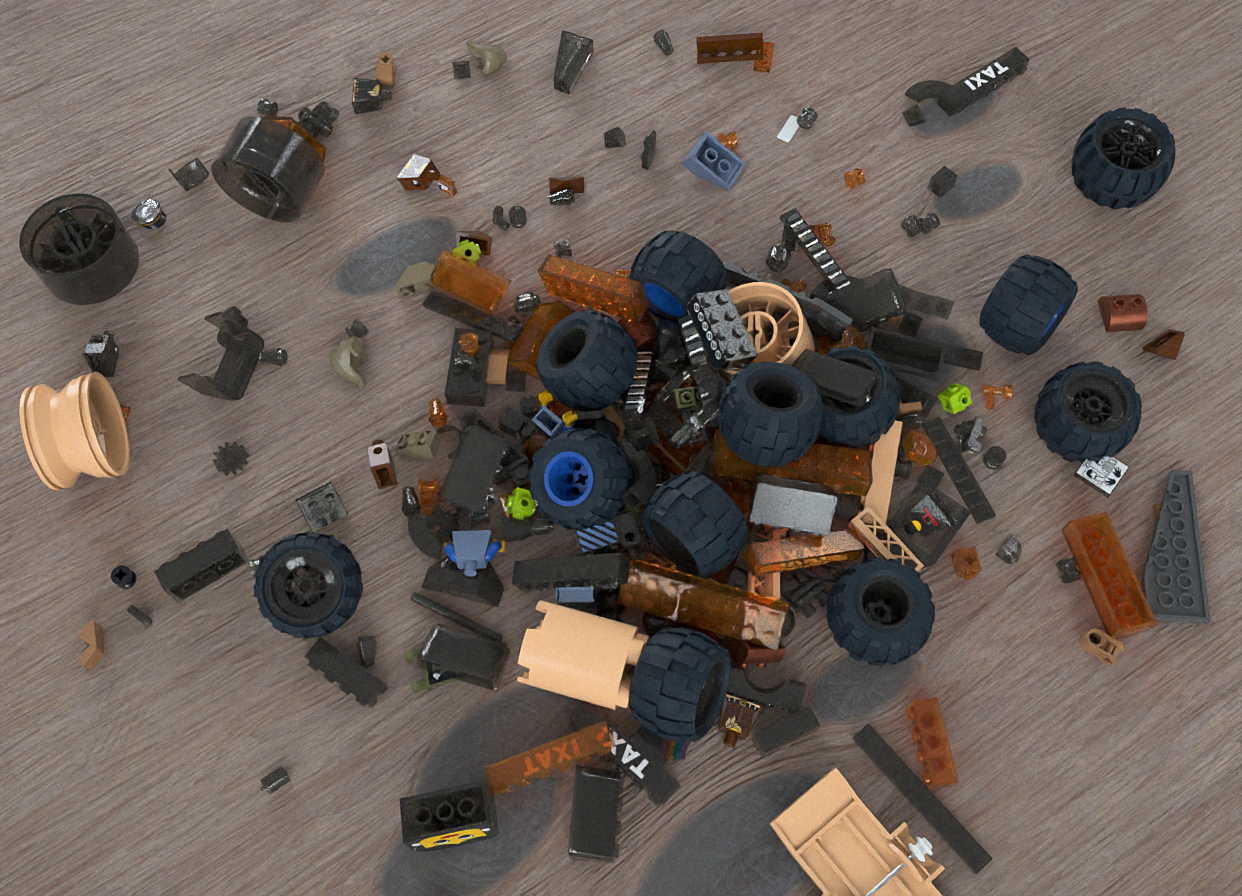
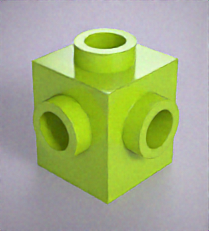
M468 239L459 242V247L453 249L459 266L467 264L468 267L476 264V260L479 259V254H481L478 243L474 245V242L469 243ZM467 249L471 251L470 256L465 255Z
M957 383L949 385L947 389L938 394L943 410L953 414L965 410L967 406L973 403L968 387Z
M519 487L512 490V494L508 496L506 507H508L507 513L512 514L513 518L520 520L531 516L535 511L536 503L531 498L530 491Z

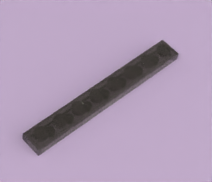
M869 723L853 736L852 739L974 874H978L993 859Z

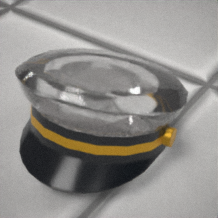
M154 199L139 202L131 211V218L140 227L157 229L163 226L166 221V216L160 209L159 202Z

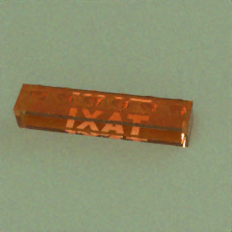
M841 529L836 532L826 531L821 534H807L802 537L792 536L782 540L773 539L768 542H754L749 545L744 558L752 575L757 576L857 560L865 548L855 529Z
M603 721L486 766L484 769L492 793L499 792L500 795L511 792V787L518 784L520 788L532 784L531 779L536 777L542 780L552 776L551 772L559 769V772L571 769V764L579 761V764L592 760L591 756L599 754L601 757L612 753L611 749L616 747L608 722Z

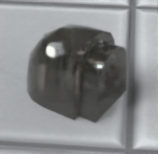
M1010 535L1002 543L995 555L1008 564L1017 562L1022 554L1020 541L1014 535Z

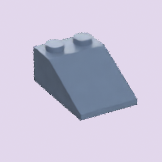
M707 131L697 139L681 163L693 174L726 190L731 188L746 165L745 162Z

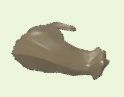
M468 40L466 43L471 53L482 58L483 69L480 67H475V69L484 75H490L497 71L507 60L505 51L499 46L477 45L471 40Z
M353 336L339 342L337 348L330 353L329 359L331 367L337 375L355 383L360 389L364 388L366 383L357 366L359 365L360 358H363L364 362H369V359L363 353L364 345L362 339Z

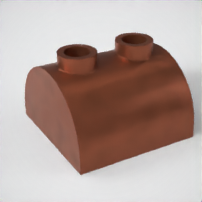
M1141 294L1102 296L1099 298L1098 304L1106 332L1143 330L1147 322V305Z
M646 308L634 309L618 321L628 332L637 352L648 351L666 342L664 335Z
M730 629L729 652L733 661L741 668H748L749 664L766 667L767 663L780 662L784 656L786 648L767 629Z

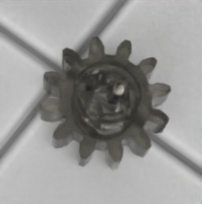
M234 441L232 446H230L226 442V447L218 446L219 453H213L217 458L213 460V463L219 472L223 471L225 475H228L231 471L236 475L237 469L240 471L244 470L242 464H248L245 458L249 457L243 445L239 446Z

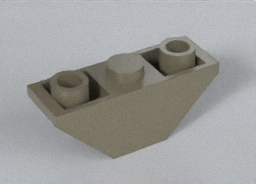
M424 261L408 266L396 283L395 288L398 297L402 298L419 292H426L436 287H443L451 282L447 270Z
M428 429L402 434L397 441L395 451L420 460L434 459L440 444L437 430Z

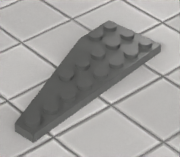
M725 262L727 282H732L736 286L752 282H766L784 288L797 300L811 333L816 338L824 340L832 348L838 347L843 349L845 347L853 321L852 318L819 298L815 297L812 300L807 298V294L804 292L795 293L789 286L769 278L766 280L760 279L759 274L753 272L750 275L744 268Z
M1171 470L1168 475L1141 580L1145 620L1203 624L1211 622L1192 471Z

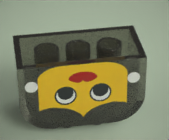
M486 780L399 798L403 844L413 851H437L488 840L499 834L494 788Z

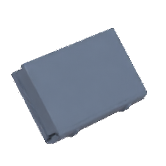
M594 587L556 588L555 601L557 605L568 608H595Z

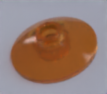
M911 431L905 435L903 449L912 462L920 466H929L935 462L937 448L929 436L920 431Z

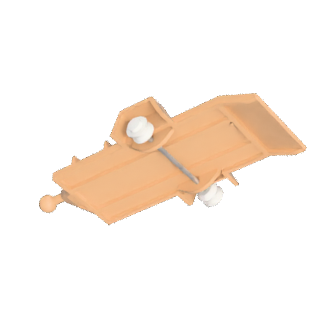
M835 767L769 823L790 854L823 893L821 896H942L931 881L945 868L928 857L927 854H933L931 851L933 847L930 842L924 837L916 836V843L910 836L908 825L905 822L889 834L858 798L844 776Z

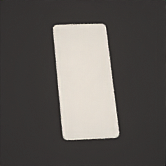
M791 115L777 138L789 142L803 120Z

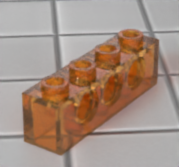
M934 697L914 700L908 705L907 716L909 720H912L914 728L912 729V737L915 742L917 741L919 748L917 750V757L924 768L922 772L925 785H928L929 790L955 786L959 781L938 699ZM921 718L928 719L930 727L924 726ZM932 739L935 742V748H930L926 740ZM932 760H936L940 763V770H937L932 766Z

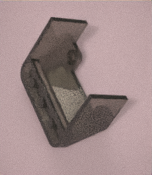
M220 311L208 315L204 319L219 328L217 334L218 343L226 348L214 379L209 376L201 377L196 373L180 376L178 381L203 395L236 401L240 400L245 394L264 348V340L254 331Z

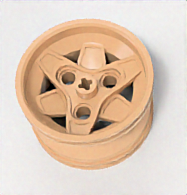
M98 372L80 375L78 378L71 380L60 392L46 384L27 387L23 391L19 411L24 443L34 469L50 489L61 490L74 486L82 472L98 478H112L126 474L130 464V444L127 427L118 399L103 375Z

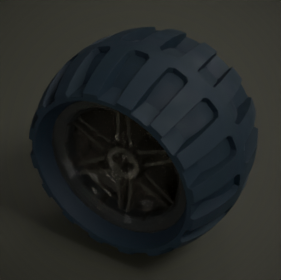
M1122 107L1100 115L1085 128L1076 142L1071 162L1072 176H1074L1076 187L1083 192V196L1087 199H1091L1099 206L1111 207V209L1124 207L1128 209L1147 201L1162 188L1174 166L1176 155L1175 139L1168 130L1169 127L1165 122L1162 123L1156 115L1149 114L1138 108L1126 109V107Z

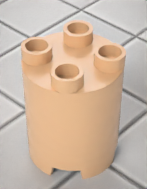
M540 600L535 610L546 613L536 629H526L518 664L529 668L530 671L524 672L522 677H518L517 682L616 710L618 706L628 708L629 689L633 676L629 674L630 666H636L641 652L648 643L649 636L638 633V627Z

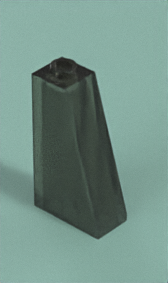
M562 31L554 73L555 90L567 94L571 93L594 52L592 39Z

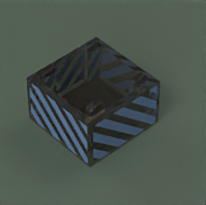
M613 519L601 526L592 525L587 527V529L575 531V542L581 561L586 560L589 563L594 560V557L607 553L614 555L617 553L616 550L620 549L621 541Z

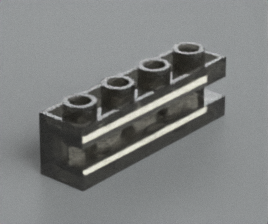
M322 637L316 641L304 656L309 661L307 665L316 672L320 669L325 673L323 677L332 684L334 681L339 683V689L347 695L350 693L356 696L355 701L363 707L368 705L373 708L378 702L376 700L380 693L383 695L388 689L385 683Z

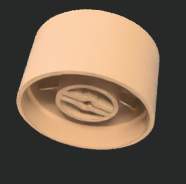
M752 282L737 286L718 298L705 316L720 352L723 343L734 346L733 351L722 354L725 361L716 369L726 385L738 370L745 369L746 365L752 363H782L792 366L803 373L812 365L815 344L811 330L797 300L787 290L778 285L766 282ZM773 312L785 314L777 323L772 317ZM769 332H772L774 334L769 342ZM792 338L796 339L793 346H790L789 340ZM747 340H748V351H747V350H744V346H745ZM702 341V345H703L704 351H705L707 357L709 358V360L711 361V359H710V357H709V355H708V353H707V350H706V348H705V346H704V344H703V341Z

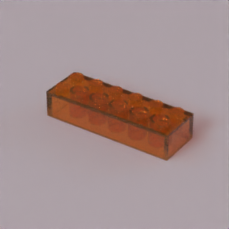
M548 254L537 270L547 293L551 296L556 295L567 301L571 300L582 306L586 305L597 311H605L612 316L617 315L628 321L632 320L635 322L640 321L649 307L641 282Z
M1107 512L1069 521L1062 528V533L1107 635L1117 640L1149 631L1156 626L1155 617Z

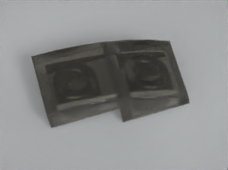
M654 130L649 136L645 137L643 142L644 151L640 159L642 160V168L646 170L649 169L656 152V131Z

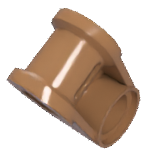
M382 53L378 57L375 79L379 82H376V84L395 85L396 67L393 63V56L389 53Z
M1099 629L1089 630L1079 640L1084 650L1112 666L1116 665V658L1119 652L1125 648L1120 641L1108 636ZM1089 636L1094 638L1095 644L1090 641Z

